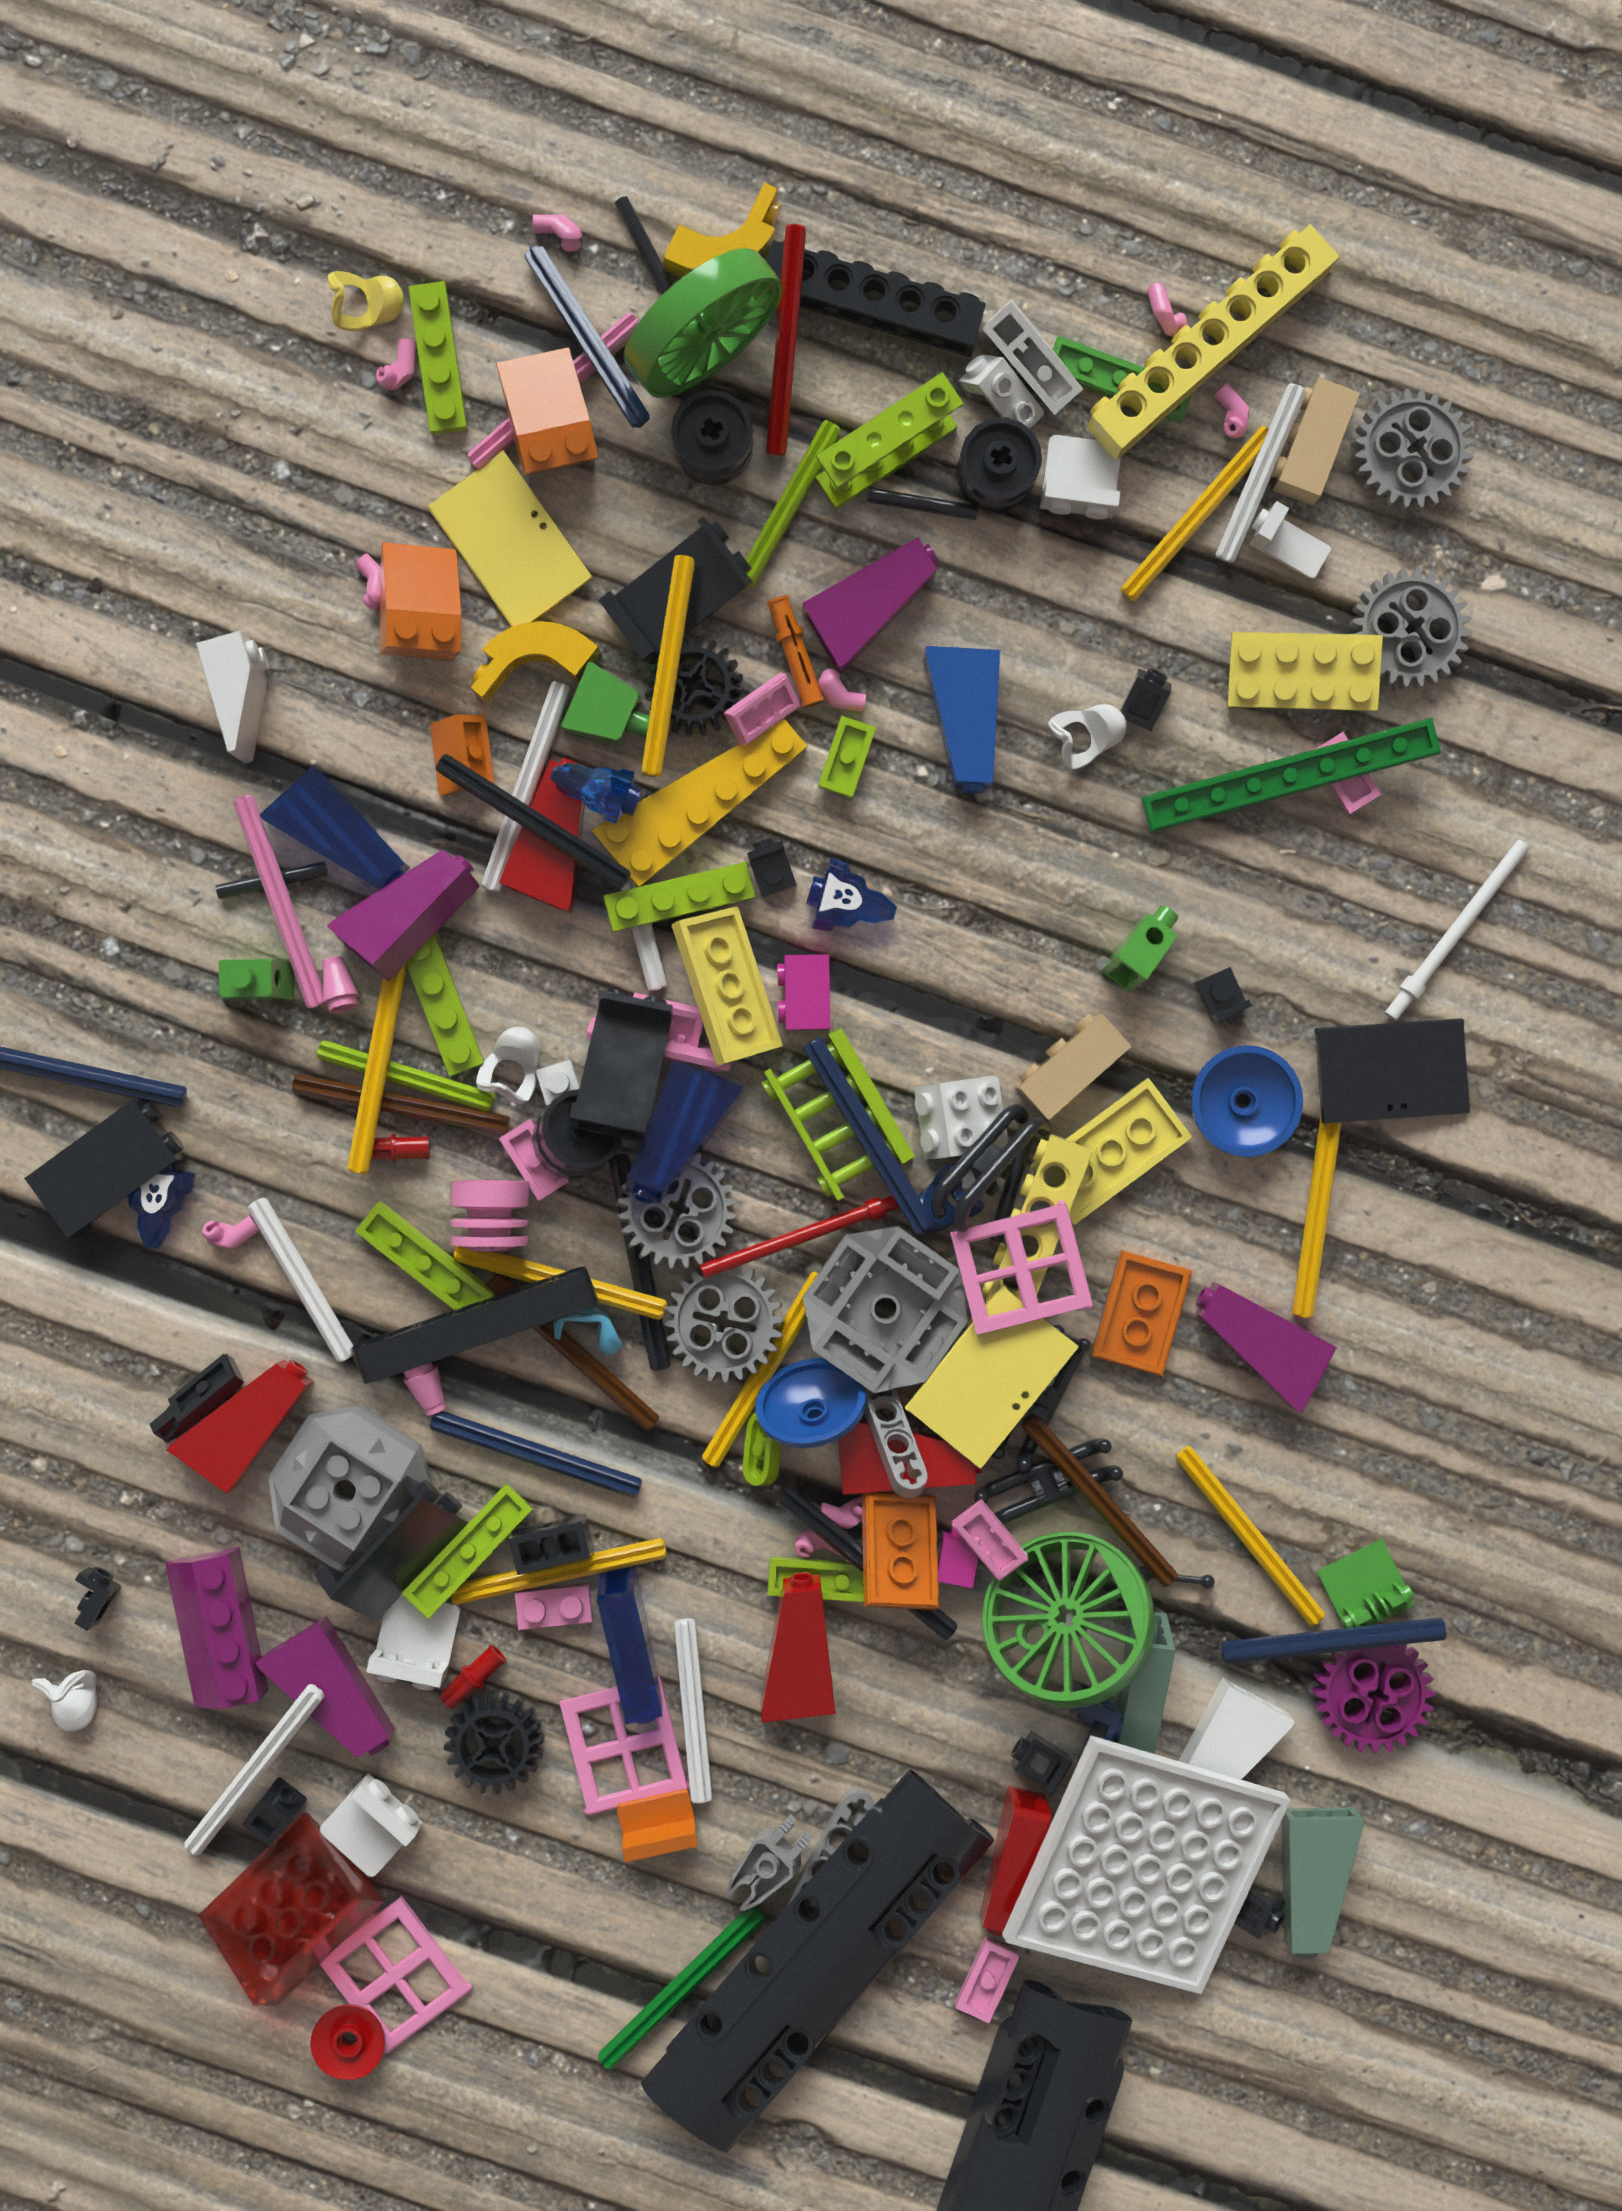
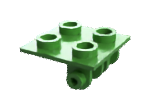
M1382 1538L1316 1571L1344 1628L1376 1625L1415 1605L1413 1601L1415 1596L1411 1588L1405 1585Z

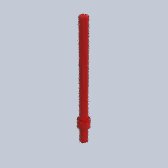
M892 1195L883 1199L877 1196L864 1201V1205L703 1263L699 1265L703 1278L706 1279L868 1219L871 1222L886 1217L885 1213L899 1207Z

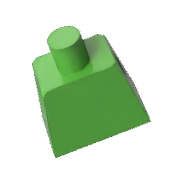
M588 661L561 727L565 733L622 746L628 732L646 738L650 716L638 711L642 701L639 692L596 664Z
M1161 905L1154 915L1147 913L1131 929L1101 969V972L1127 992L1133 991L1149 978L1177 938V934L1171 928L1178 920V915L1164 905Z
M274 959L219 960V998L224 1001L294 1000V972L291 963ZM276 971H277V974H278V985H277V987H276V984H275V972H276Z

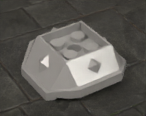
M898 1226L845 1235L803 1295L812 1350L873 1393L926 1382L968 1322L960 1269ZM881 1298H890L895 1302V1311L889 1317H880L874 1311L876 1302Z
M360 1404L311 1413L268 1477L275 1531L339 1571L352 1568L415 1500L402 1480L409 1476L420 1483L426 1480L432 1484L422 1444ZM341 1480H348L354 1484L356 1488L355 1497H346L340 1492L339 1484Z

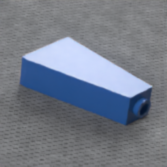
M926 646L924 664L953 786L962 787L963 793H984V788H991L994 777L1000 650Z

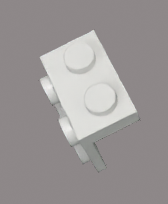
M1053 435L1048 442L1040 508L1048 509L1055 514L1078 513L1085 514L1092 519L1113 518L1119 507L1121 491H1117L1121 457L1115 461L1097 440Z
M996 1076L914 1087L915 1109L918 1113L921 1132L920 1144L924 1152V1159L964 1155L1003 1111L1000 1083ZM1006 1129L993 1143L1001 1149L1008 1143Z
M402 1594L383 1615L377 1648L369 1658L366 1672L376 1674L375 1678L383 1682L394 1683L400 1679L412 1682L413 1687L421 1690H433L434 1687L440 1688L448 1673L461 1612L460 1606L446 1601L430 1619H427Z
M367 1773L323 1822L320 1832L367 1876L373 1877L403 1845L406 1847L411 1842L423 1822L412 1808L402 1804L395 1798L383 1782L374 1779Z

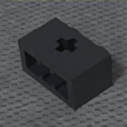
M586 1513L514 1530L509 1537L517 1575L591 1557L594 1551Z

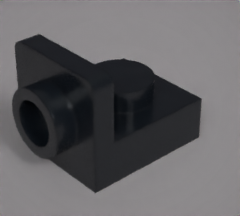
M1148 668L1147 672L1138 669L1135 680L1120 709L1127 721L1152 731L1171 693L1172 684L1167 681L1168 677L1165 674L1152 668Z
M769 838L752 845L753 851L748 852L747 856L762 898L797 886L782 841L774 843L773 838Z
M1231 967L1194 982L1212 1022L1223 1020L1225 1025L1231 1024L1246 1017L1243 1010L1252 1007L1250 1000H1245Z
M88 1567L79 1572L75 1578V1581L90 1589L77 1606V1610L81 1613L74 1623L86 1631L100 1623L121 1587L120 1584L113 1581L114 1577L111 1573L99 1567Z
M278 1777L241 1825L271 1847L293 1820L307 1798L284 1779Z
M1251 1887L1234 1924L1257 1939H1261L1271 1932L1276 1933L1285 1917V1914L1281 1912L1285 1900L1279 1896L1270 1899Z

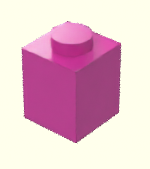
M955 1528L951 1529V1533L945 1531L941 1533L938 1549V1582L973 1588L979 1557Z

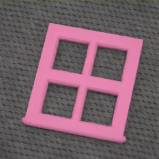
M1060 1200L1056 1206L970 1227L966 1232H950L977 1335L1081 1308L1086 1310L1092 1309L1093 1303L1067 1204L1063 1200ZM1055 1221L1063 1253L1028 1262L1020 1230ZM1005 1234L1013 1266L977 1275L969 1243ZM1066 1263L1074 1295L1039 1304L1030 1272ZM1016 1276L1024 1308L988 1316L980 1284Z
M660 1675L560 1701L559 1704L586 1805L584 1809L586 1815L590 1816L617 1809V1804L681 1789L689 1790V1781L686 1779ZM650 1695L658 1729L627 1737L619 1703ZM609 1706L617 1740L586 1747L578 1713ZM662 1745L671 1778L640 1786L631 1752ZM622 1755L630 1789L599 1797L591 1763Z
M402 1896L318 1959V1963L349 2004L364 2007L378 2018L384 2029V2053L387 2054L471 1992L472 1985L464 1980ZM399 1919L419 1947L394 1965L374 1939V1936ZM365 1944L385 1973L360 1990L340 1962ZM429 1960L450 1988L424 2006L404 1978ZM395 1985L416 2013L393 2031H390L370 2003Z

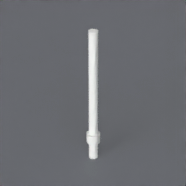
M1522 840L1515 842L1414 975L1407 976L1399 987L1401 992L1384 1012L1388 1018L1397 1021L1412 1000L1417 1001L1426 990L1425 983L1530 849Z

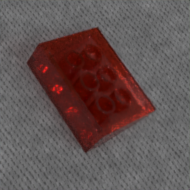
M306 1812L198 1915L253 2006H277L384 1903L367 1875L321 1834V1826Z

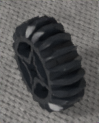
M683 637V648H681L679 664L692 659L700 661L696 663L692 670L688 672L678 671L675 688L679 689L682 695L678 710L672 707L670 721L672 719L674 721L671 731L677 734L681 726L686 725V737H692L693 727H699L701 736L705 737L707 736L705 725L711 723L713 729L718 732L721 730V726L717 719L721 717L725 722H728L724 712L727 708H731L738 703L732 697L744 695L743 688L733 686L743 681V674L731 673L738 667L736 659L724 662L729 656L727 648L715 654L717 649L716 641L711 640L707 649L703 648L702 637H696L694 647H689L687 637ZM660 651L656 653V657L658 660ZM650 663L648 670L656 675L658 665ZM711 664L720 671L724 678V693L716 691V688L707 682L708 669ZM700 676V686L705 690H695L688 698V686H684V684H693ZM646 677L644 679L645 685L654 688L656 677ZM654 689L645 693L647 701H652ZM699 702L717 703L713 709L706 713L688 715Z
M490 1691L487 1695L486 1703L479 1694L473 1697V1706L463 1702L460 1706L462 1714L454 1713L450 1719L454 1726L447 1727L445 1730V1735L452 1740L445 1742L444 1750L453 1753L448 1757L447 1764L452 1766L459 1764L454 1776L455 1778H460L464 1774L469 1776L465 1784L467 1788H470L474 1781L481 1783L479 1786L480 1793H485L488 1785H492L493 1792L497 1795L502 1790V1783L505 1784L509 1791L515 1789L516 1779L521 1783H526L529 1778L527 1771L536 1772L538 1768V1763L534 1759H541L544 1750L537 1745L544 1743L545 1735L535 1733L541 1728V1720L529 1721L534 1714V1709L530 1707L524 1712L521 1711L522 1698H518L514 1705L508 1703L510 1698L508 1692H504L500 1701H496L495 1692ZM499 1716L508 1721L497 1725L493 1724L488 1718L483 1719L482 1717ZM469 1725L475 1730L474 1736L479 1742V1746L471 1755L466 1745V1730ZM518 1730L524 1744L523 1755L519 1760L514 1756L515 1750L510 1744V1739ZM504 1735L499 1748L495 1745V1748L489 1746L485 1749L490 1737H492L493 1741L494 1737L500 1739ZM485 1761H494L501 1768L493 1769L481 1764Z

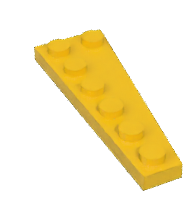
M783 718L746 746L736 745L619 813L617 819L611 818L595 827L591 833L617 863L631 872L630 879L637 887H641L806 750L808 746Z

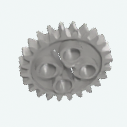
M1405 389L1399 400L1397 395L1392 392L1386 398V403L1378 400L1373 406L1374 412L1368 410L1362 417L1365 423H1360L1355 429V432L1361 437L1355 438L1351 446L1361 451L1355 453L1351 458V462L1362 463L1355 476L1366 475L1368 480L1362 488L1368 489L1374 486L1376 488L1372 498L1374 500L1383 494L1387 496V508L1395 500L1399 501V508L1402 512L1409 506L1410 502H1412L1416 512H1419L1424 507L1425 502L1430 508H1433L1438 503V497L1443 501L1447 500L1452 495L1450 489L1456 491L1462 485L1458 477H1465L1470 471L1467 466L1463 465L1474 457L1470 452L1464 451L1474 442L1473 439L1463 438V434L1470 428V425H1458L1456 421L1462 416V411L1451 415L1448 411L1452 401L1449 400L1443 406H1440L1438 404L1439 393H1435L1430 400H1425L1424 389H1421L1415 398H1412L1409 389ZM1409 418H1414L1421 422L1423 431H1416L1411 428ZM1395 424L1398 430L1392 428V425ZM1385 440L1391 443L1394 453L1384 452L1380 447L1379 441ZM1412 447L1416 448L1417 452L1412 454L1407 450ZM1436 447L1440 449L1444 454L1445 460L1439 461L1435 459L1431 453V448ZM1402 469H1407L1414 473L1416 482H1407L1402 476ZM1427 471L1431 472L1433 476H1428Z
M1405 568L1397 572L1396 579L1389 572L1382 577L1383 584L1375 580L1370 585L1372 593L1364 591L1359 598L1364 604H1357L1352 610L1360 618L1353 619L1349 626L1358 629L1359 632L1356 633L1358 635H1383L1380 675H1386L1385 686H1390L1396 679H1399L1400 690H1404L1412 680L1415 689H1420L1424 686V678L1430 685L1438 682V674L1445 678L1451 673L1448 665L1456 667L1461 663V659L1457 654H1463L1469 648L1460 641L1472 635L1471 631L1462 628L1464 624L1472 620L1471 616L1460 614V611L1467 605V602L1456 603L1454 601V598L1459 593V589L1448 593L1445 590L1449 581L1447 578L1439 584L1434 583V571L1428 574L1425 579L1422 578L1420 568H1416L1410 578ZM1407 596H1413L1419 601V611L1411 610L1406 604ZM1390 603L1395 605V610L1390 609ZM1382 618L1390 623L1391 634H1385L1379 630L1377 625L1378 619ZM1412 624L1415 630L1408 634L1405 628ZM1430 624L1438 625L1443 632L1442 640L1431 636L1429 632ZM1401 647H1407L1413 651L1415 658L1413 663L1406 662L1402 658ZM1426 648L1431 650V655L1426 653Z
M667 1150L664 1161H661L660 1157L654 1153L651 1156L652 1166L650 1167L644 1161L639 1162L638 1169L641 1175L630 1171L627 1177L633 1185L623 1184L620 1187V1191L628 1196L627 1198L618 1199L616 1205L626 1209V1212L619 1214L616 1219L618 1221H626L628 1224L620 1234H632L634 1238L628 1247L633 1248L640 1245L642 1247L639 1254L640 1259L644 1258L648 1253L652 1254V1266L654 1267L661 1259H665L667 1270L673 1268L675 1261H679L682 1270H686L689 1266L690 1258L698 1267L703 1264L702 1253L712 1259L716 1256L712 1245L723 1248L726 1242L720 1235H731L734 1231L725 1224L737 1218L736 1214L727 1211V1208L737 1203L736 1199L726 1198L725 1196L733 1187L732 1185L721 1186L719 1181L724 1177L725 1173L720 1172L713 1175L711 1173L714 1166L713 1161L709 1162L705 1167L701 1166V1154L699 1153L692 1161H688L686 1150H682L678 1159L674 1158L671 1150ZM665 1177L672 1180L675 1185V1192L670 1195L662 1193L657 1185L659 1178ZM689 1180L690 1187L680 1206V1211L684 1213L676 1218L669 1239L664 1240L663 1233L673 1214V1209L668 1206H672L679 1199L684 1181ZM699 1191L706 1194L709 1200L707 1208L701 1209L693 1204V1192ZM647 1211L658 1213L662 1221L661 1227L656 1229L648 1227L644 1222V1213ZM681 1225H688L693 1228L696 1235L694 1242L687 1243L681 1240L678 1234V1229Z
M742 1266L733 1268L731 1272L728 1270L706 1279L698 1271H691L694 1282L691 1284L688 1281L681 1280L680 1284L685 1290L684 1293H671V1296L678 1301L677 1306L666 1307L668 1312L675 1315L674 1320L664 1322L665 1326L675 1328V1333L668 1336L667 1341H678L679 1346L672 1353L674 1355L683 1353L687 1355L682 1363L683 1367L696 1363L694 1372L696 1376H700L707 1369L709 1381H714L719 1372H721L724 1382H730L733 1371L739 1380L745 1379L744 1368H748L753 1374L758 1373L756 1361L759 1360L764 1364H769L770 1360L765 1352L767 1350L775 1352L779 1350L772 1342L773 1337H784V1333L775 1329V1324L785 1322V1318L775 1316L774 1312L780 1309L783 1303H772L770 1300L777 1290L768 1289L765 1291L763 1289L768 1280L766 1277H761L754 1281L755 1269L753 1268L748 1269L742 1275ZM711 1289L716 1290L720 1296L719 1305L713 1310L707 1309L703 1303L704 1294ZM749 1297L754 1301L756 1310L750 1318L746 1319L740 1315L738 1305L742 1299ZM695 1312H701L712 1316L724 1317L726 1312H728V1319L755 1325L757 1329L755 1332H750L735 1327H725L724 1332H722L721 1324L694 1318L693 1315ZM702 1325L707 1326L711 1331V1340L706 1346L699 1345L695 1340L696 1329ZM738 1333L742 1334L747 1340V1348L740 1355L735 1354L730 1347L731 1338Z

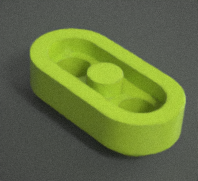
M756 1413L749 1418L747 1423L743 1474L749 1484L753 1486H766L772 1484L778 1476L782 1444L775 1442L764 1433Z

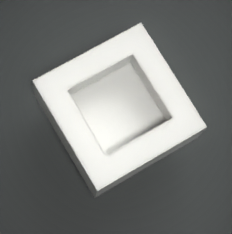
M572 1060L535 1070L546 1106L562 1093L580 1088Z

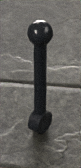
M1145 1566L1139 1568V1572L1146 1582L1156 1579ZM1178 1574L1175 1580L1176 1582L1201 1584L1206 1589L1212 1588L1215 1584L1214 1577L1209 1574L1202 1577Z

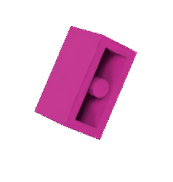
M829 954L785 955V964H777L778 986H785V1001H778V1023H786V1031L830 1030Z

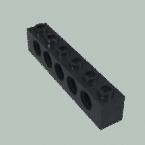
M773 240L767 263L781 282L784 240L782 242ZM805 249L803 269L811 272L813 276L808 280L802 281L800 308L971 358L986 303L981 302L977 296L966 292H961L959 295L944 291L945 289L941 285L933 282L920 284L910 281L906 275L900 272L890 271L887 274L876 271L873 266L866 262L854 261L849 263L839 260L837 255L829 251L820 250L816 253ZM834 280H842L848 287L842 291H835L829 284ZM876 290L883 295V298L873 302L864 295L868 291ZM904 301H913L917 304L918 309L914 312H906L900 307V304ZM940 311H947L954 319L944 323L939 321L935 314Z

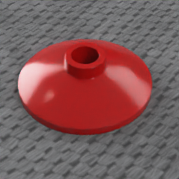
M353 2004L339 2005L326 2011L316 2022L310 2039L311 2053L318 2067L327 2075L340 2080L359 2079L369 2074L380 2062L385 2049L384 2029L378 2018L366 2008ZM351 2032L356 2035L357 2040L353 2042L348 2041L344 2034Z

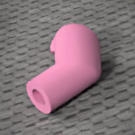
M410 339L398 340L397 361L390 366H380L376 372V380L383 388L396 390L414 376L416 342Z
M1226 383L1217 391L1214 397L1226 409L1223 426L1224 433L1230 438L1237 439L1243 436L1247 430L1250 410L1243 399Z
M251 1215L236 1226L213 1220L207 1222L202 1228L203 1237L209 1244L228 1249L239 1247L260 1231Z

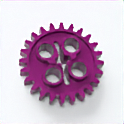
M1407 1644L1331 1652V1655L1334 1657L1332 1661L1325 1659L1319 1661L1326 1668L1325 1673H1314V1677L1322 1683V1686L1312 1688V1692L1317 1697L1323 1699L1315 1702L1314 1707L1319 1712H1324L1319 1719L1325 1726L1331 1725L1328 1731L1334 1738L1341 1735L1340 1741L1346 1747L1354 1741V1747L1359 1752H1362L1368 1743L1369 1749L1374 1754H1377L1380 1744H1383L1389 1752H1392V1741L1396 1739L1400 1744L1406 1746L1404 1735L1407 1732L1415 1737L1419 1736L1414 1725L1416 1723L1428 1724L1421 1714L1422 1711H1433L1434 1708L1425 1701V1698L1435 1696V1692L1425 1686L1431 1683L1434 1678L1429 1673L1423 1672L1428 1667V1664L1423 1659H1417L1419 1652L1415 1648L1410 1647L1406 1649ZM1384 1661V1664L1378 1669L1379 1662ZM1368 1663L1366 1673L1359 1677L1354 1676V1669L1358 1664ZM1403 1672L1401 1682L1398 1685L1390 1686L1389 1680L1394 1673ZM1377 1687H1378V1688H1379V1692H1378V1693H1372V1694L1370 1695V1697H1369V1696H1368V1692H1369V1691H1376V1689H1377ZM1358 1698L1357 1707L1353 1711L1344 1712L1345 1703L1349 1699ZM1393 1708V1714L1388 1720H1379L1380 1714L1384 1709ZM1368 1714H1369V1720H1368V1722H1367V1723H1363V1721L1367 1718V1716H1368Z

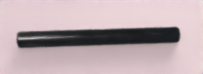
M444 754L438 761L435 769L441 775L618 888H623L631 877V872L624 866L450 755Z
M627 1154L615 1155L608 1162L617 1201L618 1199L628 1197L620 1191V1187L623 1184L633 1185V1183L627 1177L630 1171H632L629 1156ZM618 1206L619 1214L626 1212V1209ZM621 1221L622 1230L628 1226L626 1221ZM632 1234L623 1235L634 1291L657 1297L649 1254L640 1259L639 1254L642 1247L637 1245L629 1248L628 1245L634 1237ZM639 1314L651 1370L659 1371L669 1368L671 1363L662 1318L657 1320Z
M788 1486L778 1497V1503L863 1573V1545L793 1487ZM939 1608L936 1610L907 1609L943 1640L951 1638L957 1629L956 1622Z

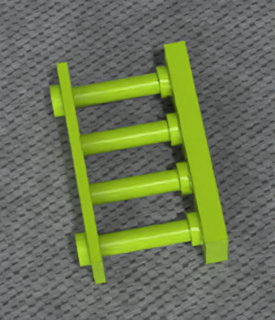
M943 372L816 455L825 471L816 476L815 481L835 511L957 431L958 425L950 414L962 407L964 403Z
M842 1028L829 1034L828 1038L831 1043L826 1045L837 1064L843 1062L849 1072V1075L846 1076L847 1081L856 1095H862L868 1106L864 1109L875 1127L880 1126L886 1137L884 1141L894 1158H898L901 1164L914 1158V1153ZM810 1060L803 1062L777 1078L771 1068L766 1070L764 1073L768 1079L761 1083L772 1101L780 1099L823 1174L816 1179L827 1198L834 1194L839 1201L844 1198L839 1186L874 1167L867 1154L832 1174L828 1170L820 1155L855 1134L848 1123H845L812 1142L802 1123L836 1103L827 1091L794 1110L784 1093V1090L816 1073Z

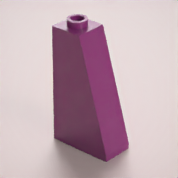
M919 537L803 602L802 611L835 669L840 674L868 648L935 578L937 570L935 565L938 564V559L929 544L924 546Z
M442 849L331 921L327 927L346 947L389 982L480 887L471 875L475 869L461 855L454 859Z
M1212 1282L1210 1288L1205 1286L1195 1303L1199 1307L1196 1315L1287 1405L1303 1413L1337 1347L1218 1283Z
M327 1616L269 1650L255 1662L259 1670L294 1701L297 1700L309 1684H314L324 1692V1698L310 1716L356 1758L366 1752L373 1756L390 1744L388 1739L395 1730V1727Z

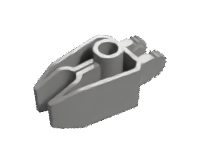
M791 1814L776 1830L774 1828L762 1829L732 1875L725 1894L727 1898L741 1884L749 1886L754 1880L750 1886L752 1893L739 1908L741 1911L760 1904L793 1878L801 1866L800 1852L810 1842L813 1835L807 1830L799 1836L794 1846H792L783 1837L784 1834H787L793 1828L796 1821Z

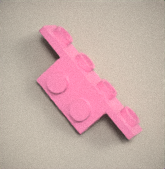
M634 993L633 997L645 999L648 996ZM665 1000L667 1004L673 1005V1018L664 1057L674 1063L690 1062L699 1064L706 1070L713 1072L730 1071L732 1062L717 1066L710 1044L700 1042L703 1021L698 1007ZM596 1018L591 1019L587 1028V1039H591Z

